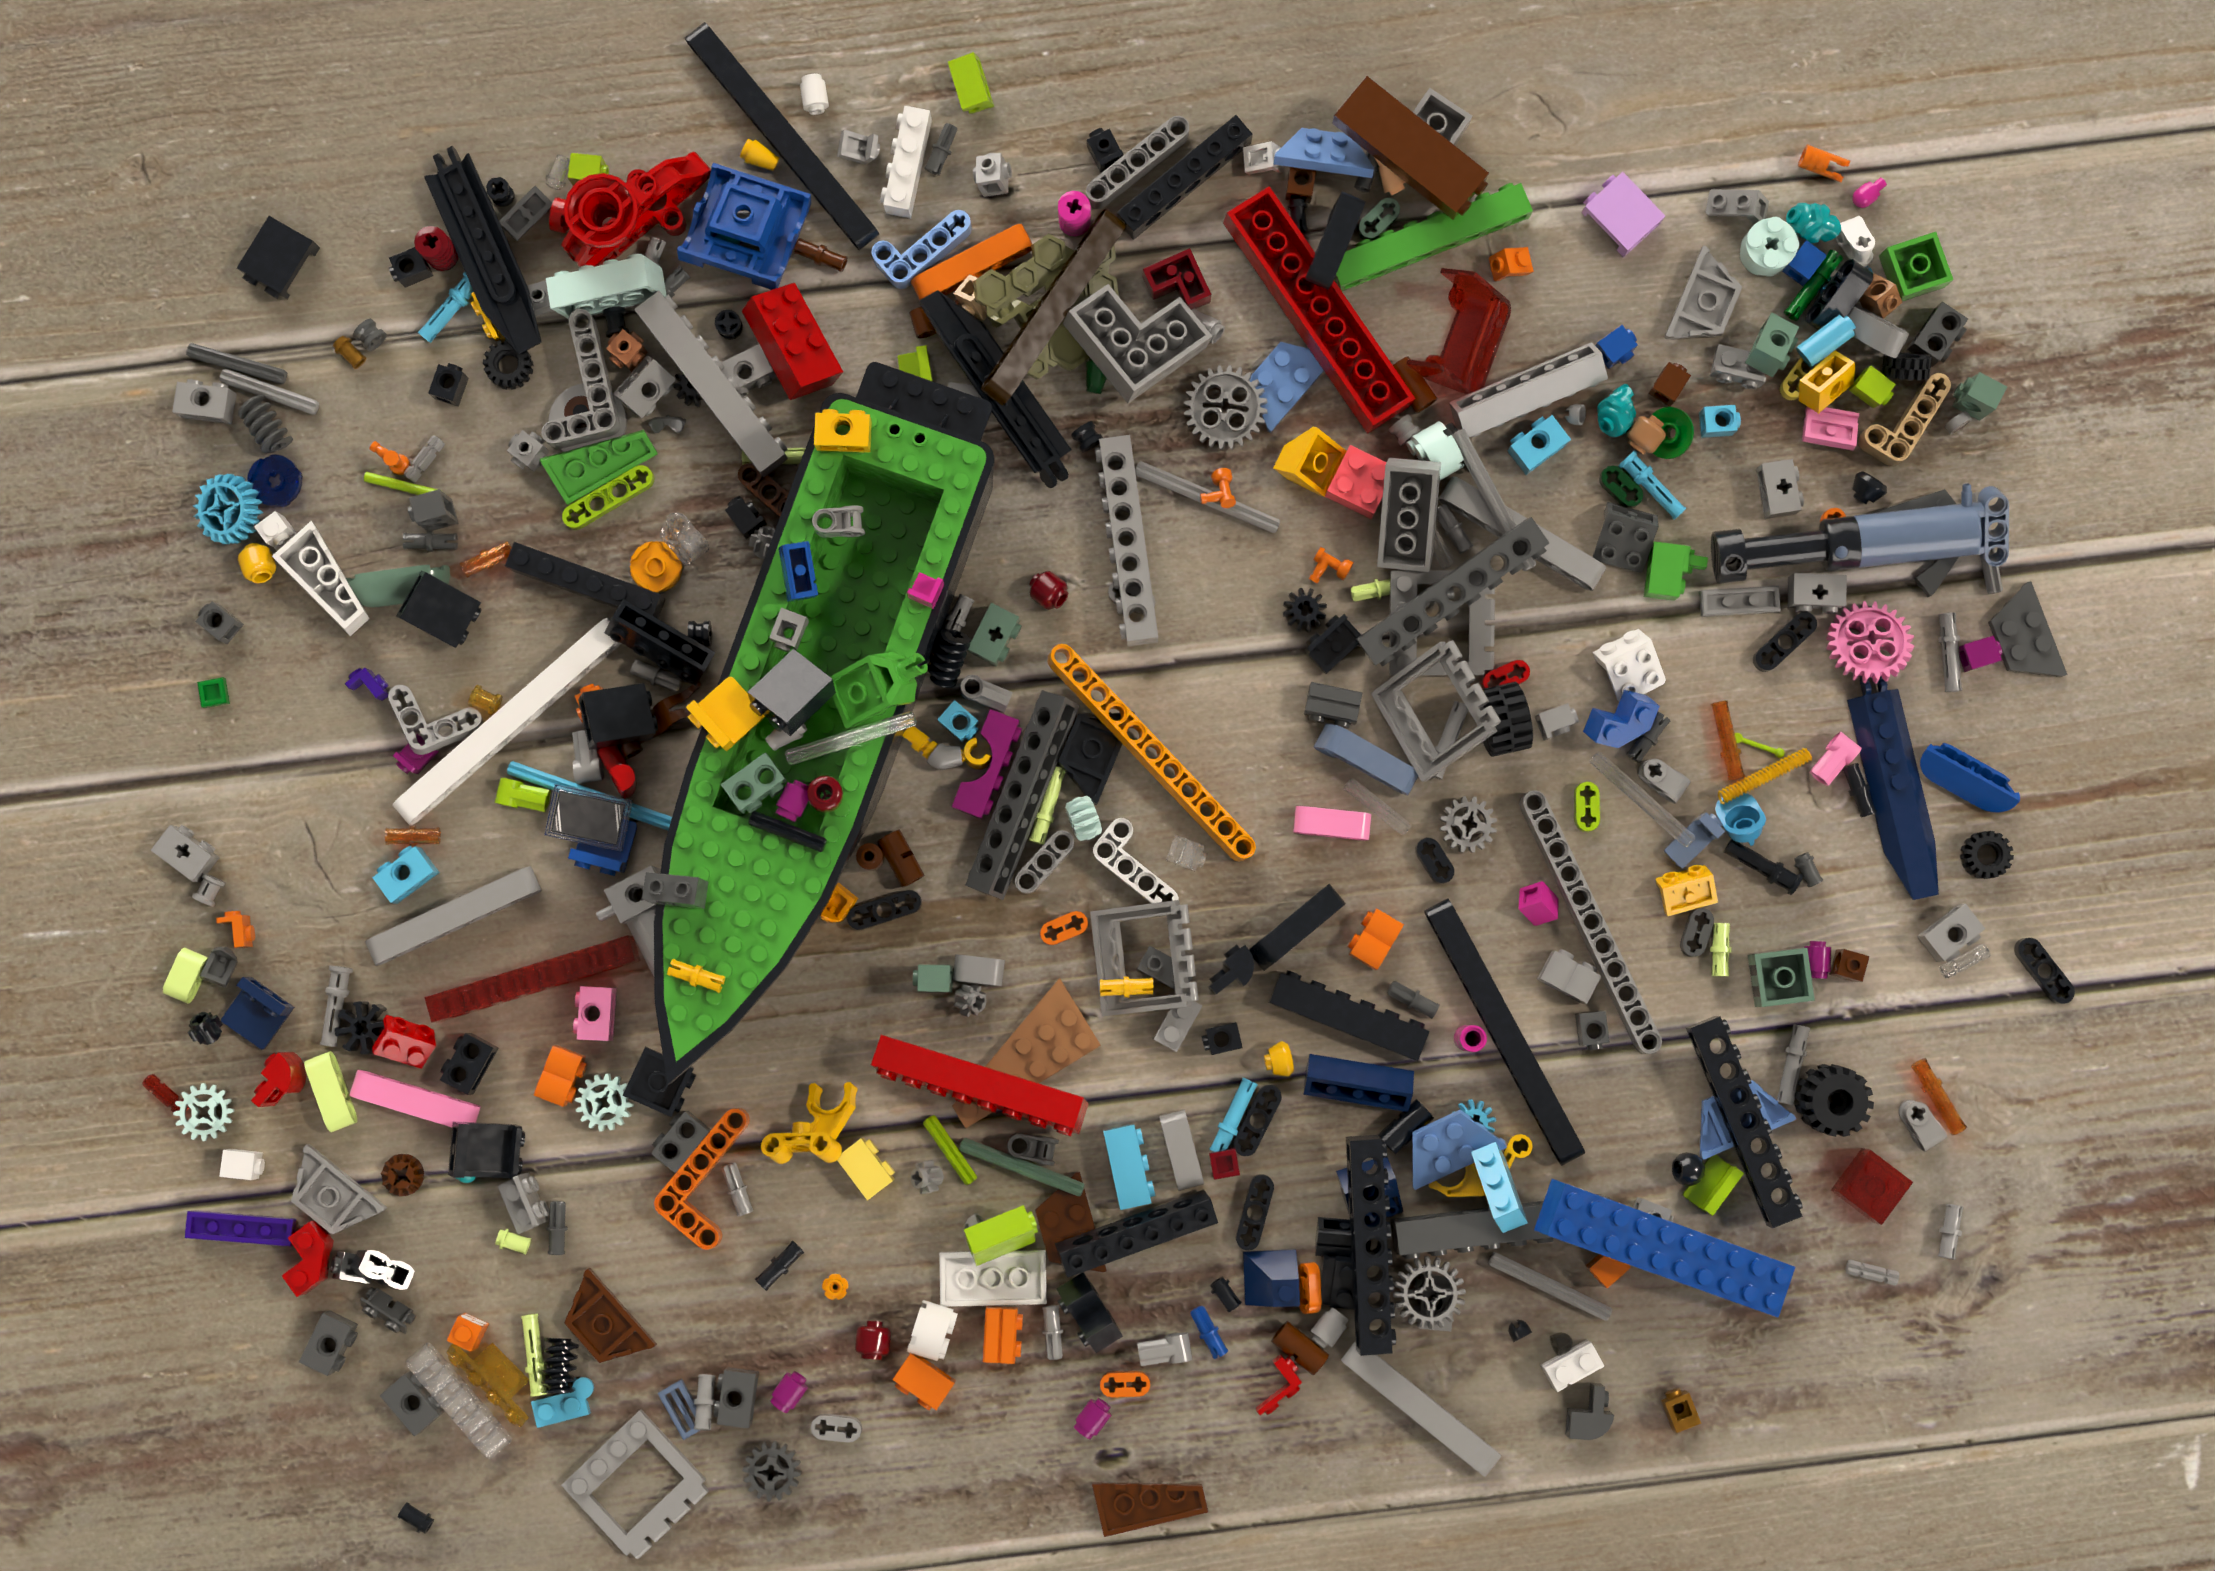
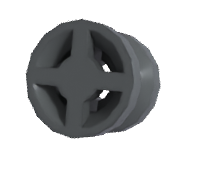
M370 318L357 326L353 332V337L357 341H362L364 348L370 352L384 342L387 334L382 329H378L376 323Z

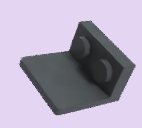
M1607 502L1604 510L1605 521L1593 553V558L1602 563L1642 573L1659 527L1658 515Z

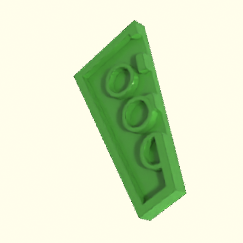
M641 430L540 458V462L568 505L658 453L646 432Z

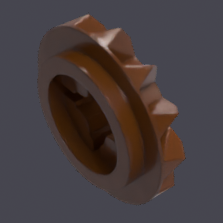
M409 1154L392 1156L384 1163L383 1170L380 1173L382 1175V1185L386 1187L389 1193L399 1197L415 1193L421 1187L424 1180L422 1164L416 1157ZM404 1168H407L405 1175L409 1180H401L396 1184L398 1174H396L394 1169L402 1171Z

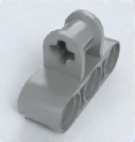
M1855 305L1847 315L1856 326L1853 330L1855 333L1853 337L1885 355L1897 358L1901 348L1907 341L1909 333L1869 310Z

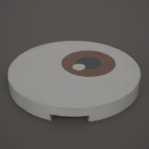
M583 383L566 389L557 397L551 407L549 421L590 411ZM598 393L595 396V402L604 401L606 393ZM614 396L620 420V429L615 435L562 448L561 450L565 452L625 435L627 413L622 402ZM604 418L601 421V427H608L612 423V418ZM579 424L575 429V433H583L587 428V424ZM554 430L551 433L553 440L561 436V430Z

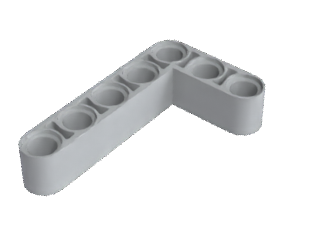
M576 309L570 314L569 326L590 411L551 420L544 424L541 430L542 437L555 449L615 435L620 429V420L597 324L591 314L584 309ZM581 319H588V324L584 328H577V324ZM588 343H593V350L589 353H584V346ZM593 368H600V373L597 377H589V372ZM598 393H606L604 401L595 402V396ZM604 418H612V423L608 427H601V421ZM579 424H587V428L583 433H575V429ZM554 430H561V436L558 439H550V435Z

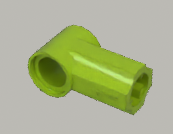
M501 777L494 803L514 808L519 806L546 812L550 802L551 791L540 787L524 785L523 782Z

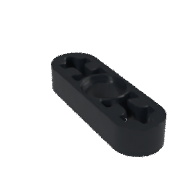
M1801 612L1793 617L1754 654V666L1762 672H1768L1777 667L1816 630L1817 620L1815 616L1809 612ZM1799 619L1802 621L1807 619L1809 621L1807 624L1809 630L1804 628L1795 634L1793 630L1801 624ZM1781 635H1787L1791 638L1792 645L1789 649H1783L1779 646L1778 639ZM1772 650H1775L1777 654L1769 660L1771 665L1768 663L1763 665L1761 663L1763 659L1761 654L1765 656Z
M906 890L852 908L847 915V921L852 928L864 930L918 912L922 905V899L917 892ZM907 895L917 899V902L913 904V909H909L908 906L900 907L902 911L900 914H897V907L892 901L898 898V903L904 902ZM884 902L889 903L892 907V913L887 918H882L877 913L878 906ZM873 906L872 912L877 921L872 922V917L863 920L864 924L861 926L858 922H853L852 918L856 917L857 911H860L861 914L870 913L867 908Z
M2034 938L2018 940L2014 947L2016 957L2047 997L2056 1004H2066L2072 1001L2075 995L2074 986L2040 942ZM2024 944L2032 945L2031 953L2034 957L2042 956V959L2035 961L2032 955H2024L2023 951L2026 949ZM2042 963L2048 964L2051 968V974L2048 978H2042L2038 974V967ZM2054 981L2058 987H2065L2066 990L2063 992L2065 997H2057L2058 989L2054 984L2048 986L2047 983Z
M1265 1085L1258 1091L1233 1142L1234 1148L1239 1155L1250 1156L1256 1152L1282 1099L1281 1092L1277 1087ZM1272 1089L1275 1091L1274 1096L1277 1099L1275 1102H1269L1267 1109L1272 1110L1268 1115L1264 1110L1255 1108L1257 1103L1263 1105L1265 1098L1262 1096L1263 1092H1269ZM1254 1113H1261L1265 1117V1124L1261 1128H1254L1250 1124V1117ZM1246 1126L1251 1131L1260 1133L1258 1138L1252 1135L1250 1143L1253 1147L1251 1150L1248 1148L1245 1151L1240 1150L1239 1140H1245L1248 1132H1243Z
M1264 1174L1254 1176L1250 1182L1236 1233L1238 1246L1247 1251L1253 1250L1259 1245L1274 1191L1272 1179ZM1262 1179H1265L1266 1185L1269 1186V1190H1264L1261 1196L1262 1199H1267L1265 1204L1258 1200H1250L1251 1195L1257 1197L1258 1188L1254 1186L1255 1183H1260ZM1251 1205H1259L1262 1208V1216L1257 1220H1252L1247 1215V1210ZM1245 1220L1253 1225L1260 1224L1258 1230L1253 1227L1251 1234L1255 1241L1249 1242L1248 1245H1244V1240L1240 1238L1241 1234H1246L1248 1231V1226H1243Z

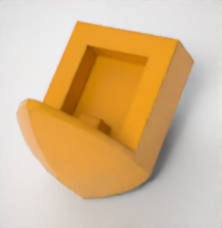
M838 882L827 906L820 915L821 919L830 923L843 921L859 898Z

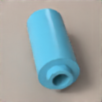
M1838 315L1798 345L1796 350L1804 362L1812 368L1855 336L1853 330L1856 326L1848 316L1843 318L1841 315Z

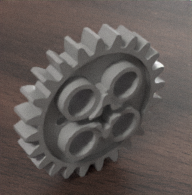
M1218 365L1217 373L1215 374L1208 368V377L1205 378L1202 374H1199L1201 382L1199 384L1191 382L1195 391H1186L1191 400L1184 401V405L1190 408V410L1184 412V415L1192 417L1187 422L1188 427L1196 426L1192 434L1195 436L1201 433L1200 442L1203 443L1209 439V447L1211 448L1216 442L1219 443L1220 450H1223L1225 443L1229 444L1231 450L1234 449V442H1238L1243 447V438L1246 437L1248 440L1253 441L1250 433L1252 431L1260 433L1259 428L1256 426L1257 423L1265 424V420L1260 415L1268 414V411L1261 406L1268 403L1266 398H1259L1265 393L1264 388L1256 389L1259 385V380L1250 382L1252 374L1249 372L1242 376L1241 367L1234 373L1231 365L1228 366L1226 372H1223L1222 367ZM1211 388H1219L1221 390L1219 398L1214 400L1208 398L1207 394ZM1238 390L1247 392V397L1242 402H1236L1233 399L1234 393ZM1225 402H1228L1230 407H1247L1249 408V410L1247 412H1243L1240 410L1228 409L1227 413H1223L1221 408H1204L1203 404L1207 403L1216 406H1224ZM1210 413L1218 415V421L1214 425H1207L1205 423V417ZM1234 416H1242L1244 418V423L1241 427L1234 428L1230 425V421Z

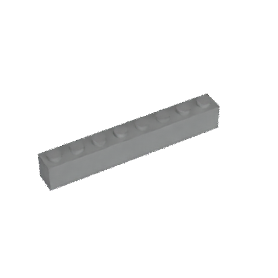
M657 291L634 309L764 478L788 460L784 453L788 450L779 437L774 439L770 435L769 431L772 428L762 416L758 419L753 413L756 407L747 396L745 398L740 396L737 392L740 386L732 376L726 378L722 372L725 367L715 355L712 358L706 352L709 346L700 335L695 337L690 330L693 326L686 316L679 317L675 312L678 306L669 294L664 297L660 291Z

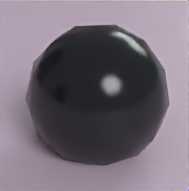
M1685 1152L1678 1155L1673 1161L1672 1174L1679 1184L1693 1186L1698 1184L1705 1176V1165L1698 1155Z

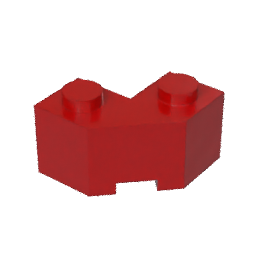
M316 1221L308 1222L288 1237L303 1259L282 1275L296 1297L307 1294L328 1278V1264L334 1240Z

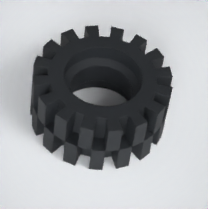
M506 339L504 343L499 340L497 341L498 345L494 347L492 344L489 347L491 349L490 352L486 351L484 354L486 356V360L483 359L484 371L488 375L487 377L502 389L507 390V388L514 390L516 389L515 386L521 388L524 386L523 382L525 380L527 382L530 380L529 374H533L531 366L534 365L531 355L528 351L518 354ZM514 356L517 359L518 366L513 373L504 374L500 371L499 362L503 357Z
M1899 352L1897 358H1893L1884 354L1882 374L1887 378H1898L1899 380H1927L1930 378L1932 357L1924 354L1919 355L1918 353Z
M1983 831L1971 835V838H1967L1964 841L1966 844L1961 847L1963 854L1960 855V859H1964L1965 862L1962 864L1963 867L1968 868L1967 872L1970 875L1974 874L1976 878L1990 879L2005 874L2007 872L2006 869L2012 865L2009 863L2010 860L2014 859V855H2010L2013 847H2009L2007 844L2010 841L2007 838L2003 839V835L1995 833V831ZM1983 845L1991 846L1996 852V859L1991 865H1984L1978 859V850Z

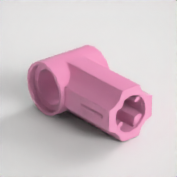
M1841 731L1829 742L1825 748L1827 751L1810 771L1818 782L1826 786L1831 784L1843 767L1849 765L1862 749Z

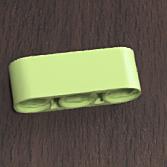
M329 1051L304 1062L305 1070L327 1129L330 1132H334L357 1123L356 1111L333 1052Z

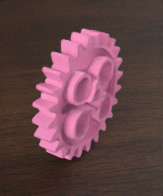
M1863 601L1860 609L1855 603L1852 604L1850 611L1844 608L1841 616L1836 615L1834 623H1831L1828 629L1831 632H1828L1826 640L1831 642L1828 643L1826 649L1833 650L1829 658L1838 659L1835 667L1844 666L1843 675L1845 676L1852 672L1854 681L1858 676H1862L1863 683L1866 684L1868 678L1872 677L1873 682L1877 684L1881 676L1887 682L1890 674L1896 677L1900 672L1899 669L1904 670L1907 665L1906 662H1909L1912 657L1910 652L1913 651L1914 645L1910 644V642H1912L1914 635L1907 634L1911 628L1910 625L1902 626L1905 617L1897 619L1895 617L1896 609L1888 613L1886 604L1882 609H1878L1877 602L1875 601L1872 607H1868L1866 601ZM1876 626L1883 627L1886 632L1878 631ZM1849 629H1856L1860 634H1853ZM1880 650L1888 651L1891 656L1882 655ZM1854 653H1861L1864 656V658H1857L1854 655Z

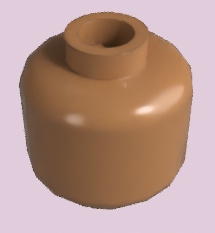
M1653 415L1649 419L1645 416L1638 417L1633 426L1627 431L1629 439L1627 443L1642 455L1646 452L1654 453L1666 437V433L1662 429L1664 423Z

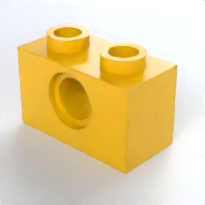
M1836 350L1833 351L1799 380V401L1819 414L1854 384L1855 362Z
M824 409L822 413H815L814 446L816 450L870 452L872 426L870 414H865L866 412L861 410H851L849 414H841L834 409ZM841 425H848L850 431L846 435H838L836 433L837 428Z

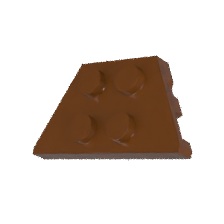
M1076 1172L1071 1177L1083 1183L1080 1172ZM1085 1188L1081 1196L1057 1189L1035 1209L1049 1262L1061 1264L1055 1243L1095 1229ZM1105 1264L1091 1269L1098 1272H1107Z
M588 1268L584 1272L583 1280L564 1322L565 1325L599 1363L655 1347L657 1343L593 1270Z

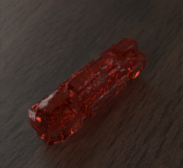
M150 1074L144 1079L142 1085L148 1091H153L152 1094L167 1108L171 1107L172 1112L180 1111V1107L175 1102L184 1101L183 1099L179 1100V1096L165 1083H160L161 1080L156 1075Z

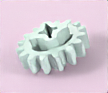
M608 1073L605 1074L604 1080H602L600 1074L594 1075L595 1082L587 1079L585 1080L587 1088L580 1087L578 1089L583 1095L582 1097L575 1098L576 1102L581 1103V1107H578L576 1112L584 1113L580 1119L582 1122L590 1120L589 1128H594L598 1124L599 1131H604L606 1125L609 1130H614L615 1122L621 1126L625 1124L622 1117L631 1116L627 1108L634 1107V1103L628 1102V1098L622 1096L628 1083L620 1085L621 1077L616 1076L611 1080V1074ZM599 1085H608L603 1092L593 1090ZM618 1092L621 1096L622 1104L618 1103L616 1096ZM608 1097L607 1102L610 1106L602 1108L603 1103L599 1101L600 1098ZM588 1101H590L592 1104V1113L589 1110ZM606 1113L616 1114L610 1120H602Z
M201 1083L200 1090H197L193 1085L190 1087L191 1094L181 1093L184 1101L175 1102L180 1107V1111L173 1112V1115L180 1116L181 1120L175 1124L176 1126L184 1125L183 1135L190 1131L192 1132V1140L201 1135L202 1141H207L208 1134H211L215 1139L218 1137L217 1130L221 1132L227 1131L224 1123H232L233 1120L228 1117V1114L235 1111L227 1106L232 1102V1098H223L226 1093L225 1090L217 1093V1085H212L210 1090H208L206 1083ZM208 1094L212 1097L208 1101H200L195 1096ZM219 1103L222 1107L221 1119L216 1115V1107ZM187 1105L192 1111V1117L189 1120L186 1117ZM197 1106L202 1108L209 1106L208 1114L210 1118L206 1116L199 1118L200 1110ZM200 1123H208L213 1128L199 1130L196 1127Z

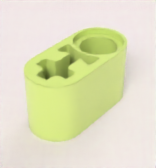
M185 947L181 949L165 981L163 993L187 1004L191 1003L203 979L200 978V975L208 957Z

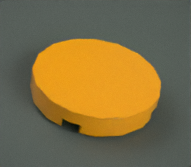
M646 542L638 547L631 556V577L639 587L656 593L666 592L674 587L681 578L683 569L681 557L673 547L665 542Z

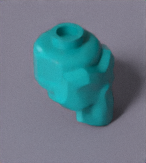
M1798 203L1786 215V222L1794 229L1796 235L1811 244L1817 243L1819 240L1823 242L1830 241L1841 233V224L1838 218L1830 215V209L1825 204Z
M1623 384L1597 406L1599 428L1610 437L1623 435L1634 424L1636 410L1631 399L1634 393L1629 385Z

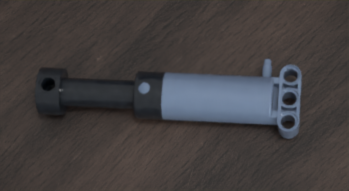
M1966 483L1962 486L1961 504L1823 519L1819 525V530L1745 539L1741 529L1714 531L1711 534L1713 572L1716 582L1720 584L1745 581L1747 570L1822 562L1827 571L1979 554L1989 565L1997 567L2004 564L2009 556V501L1998 488L1989 486L1981 490L1978 495V502H1972L1971 485ZM1998 497V501L1994 505L1988 506L1993 498ZM1998 522L1995 529L1989 530L1990 525ZM1998 547L1994 554L1988 555L1991 549Z

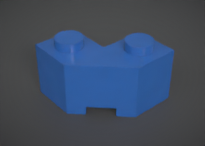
M1624 690L1615 713L1592 708L1583 732L1595 743L1620 748L1651 730L1660 706L1647 695Z

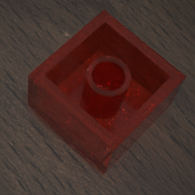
M1861 1148L1831 1191L1871 1222L1882 1225L1913 1182L1872 1150Z

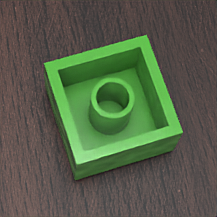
M1937 232L1887 247L1879 255L1886 278L1896 284L1902 302L1943 289L1954 280Z

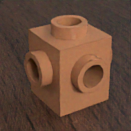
M622 329L620 333H615L608 341L609 346L606 349L611 355L609 360L620 369L624 366L632 372L648 353L642 345L644 340L632 331L628 334Z

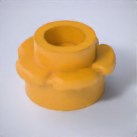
M831 1274L822 1283V1289L825 1290L824 1295L830 1300L835 1298L840 1300L847 1294L848 1281L842 1278L840 1274ZM833 1285H837L838 1288L836 1290L833 1289Z

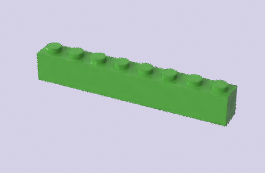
M1509 183L1498 189L1499 192L1491 195L1489 192L1477 196L1475 201L1471 202L1472 205L1463 216L1458 214L1454 220L1445 213L1437 211L1427 216L1425 221L1418 223L1417 220L1405 224L1403 226L1404 229L1399 231L1388 230L1380 234V238L1370 242V239H1365L1358 242L1355 248L1345 252L1334 281L1341 291H1345L1529 219L1533 210L1522 183L1517 185Z

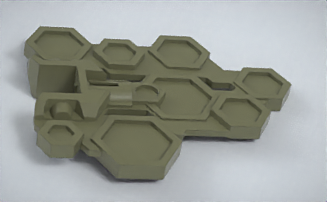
M1048 233L1031 245L1032 258L1014 268L1008 275L1004 276L990 269L973 281L975 302L986 307V316L993 327L997 328L1011 318H1014L1020 329L1022 328L1043 296L1030 305L1016 298L1022 294L1029 297L1043 286L1045 292L1074 251L1065 246L1064 241ZM1115 244L1072 308L1107 284L1119 296L1117 278L1108 274L1110 263L1116 260ZM1064 321L1061 322L1027 375L1037 380L1049 372L1048 365L1051 367L1059 365L1071 371L1089 359L1088 354L1063 325Z

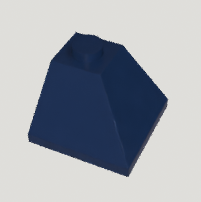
M1296 1249L1243 1251L1245 1305L1265 1307L1300 1306Z

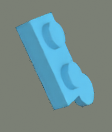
M587 1377L578 1378L573 1383L572 1387L575 1388V1391L572 1393H559L531 1401L537 1428L589 1415L591 1412L586 1398L590 1397L594 1391L592 1380Z

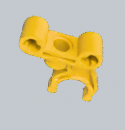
M846 1082L844 1084V1097L839 1106L831 1110H823L820 1106V1097L823 1089L816 1083H811L809 1085L806 1106L809 1113L814 1116V1121L812 1123L794 1122L791 1133L768 1134L761 1143L763 1154L778 1164L787 1163L792 1158L794 1152H812L826 1163H833L838 1160L842 1153V1147L836 1139L856 1108L855 1101L858 1088L851 1082Z
M1517 1134L1509 1140L1507 1148L1503 1152L1509 1169L1515 1157L1525 1158L1531 1153L1533 1148L1532 1141L1526 1135ZM1521 1139H1524L1527 1142L1528 1148L1526 1151H1521L1518 1154L1513 1150V1142H1519ZM1475 1163L1465 1167L1464 1178L1456 1186L1446 1187L1437 1181L1429 1183V1188L1438 1190L1447 1197L1486 1196L1478 1171L1475 1168Z

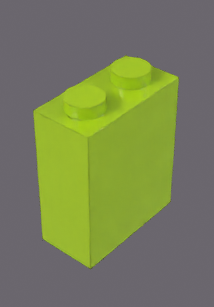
M1024 1205L968 1227L964 1229V1233L976 1266H979L1035 1243L1034 1234L1038 1233L1032 1211L1026 1212Z

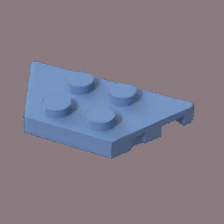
M1301 128L1275 153L1273 163L1274 165L1372 178L1374 171L1373 165L1360 145L1345 133L1321 131L1315 128Z
M1280 342L1251 376L1250 382L1259 380V385L1256 389L1264 388L1265 393L1259 398H1266L1268 403L1261 407L1268 411V414H1264L1262 417L1270 433L1324 372L1308 348Z
M1751 1080L1752 1083L1749 1084L1752 1094L1758 1096L1762 1106L1759 1109L1762 1119H1767L1771 1130L1796 1120L1794 1114L1787 1111L1776 1099L1768 1095L1758 1084ZM1738 1088L1733 1089L1730 1094V1098L1734 1103L1741 1099V1091ZM1714 1096L1702 1100L1700 1158L1704 1160L1734 1147ZM1745 1113L1741 1117V1125L1744 1128L1748 1127L1752 1119L1748 1113Z
M1462 1110L1455 1111L1413 1131L1412 1164L1414 1190L1475 1163L1471 1154L1474 1150L1494 1142L1497 1143L1500 1150L1507 1148L1505 1140L1501 1137L1499 1139L1490 1133L1484 1125L1473 1121Z

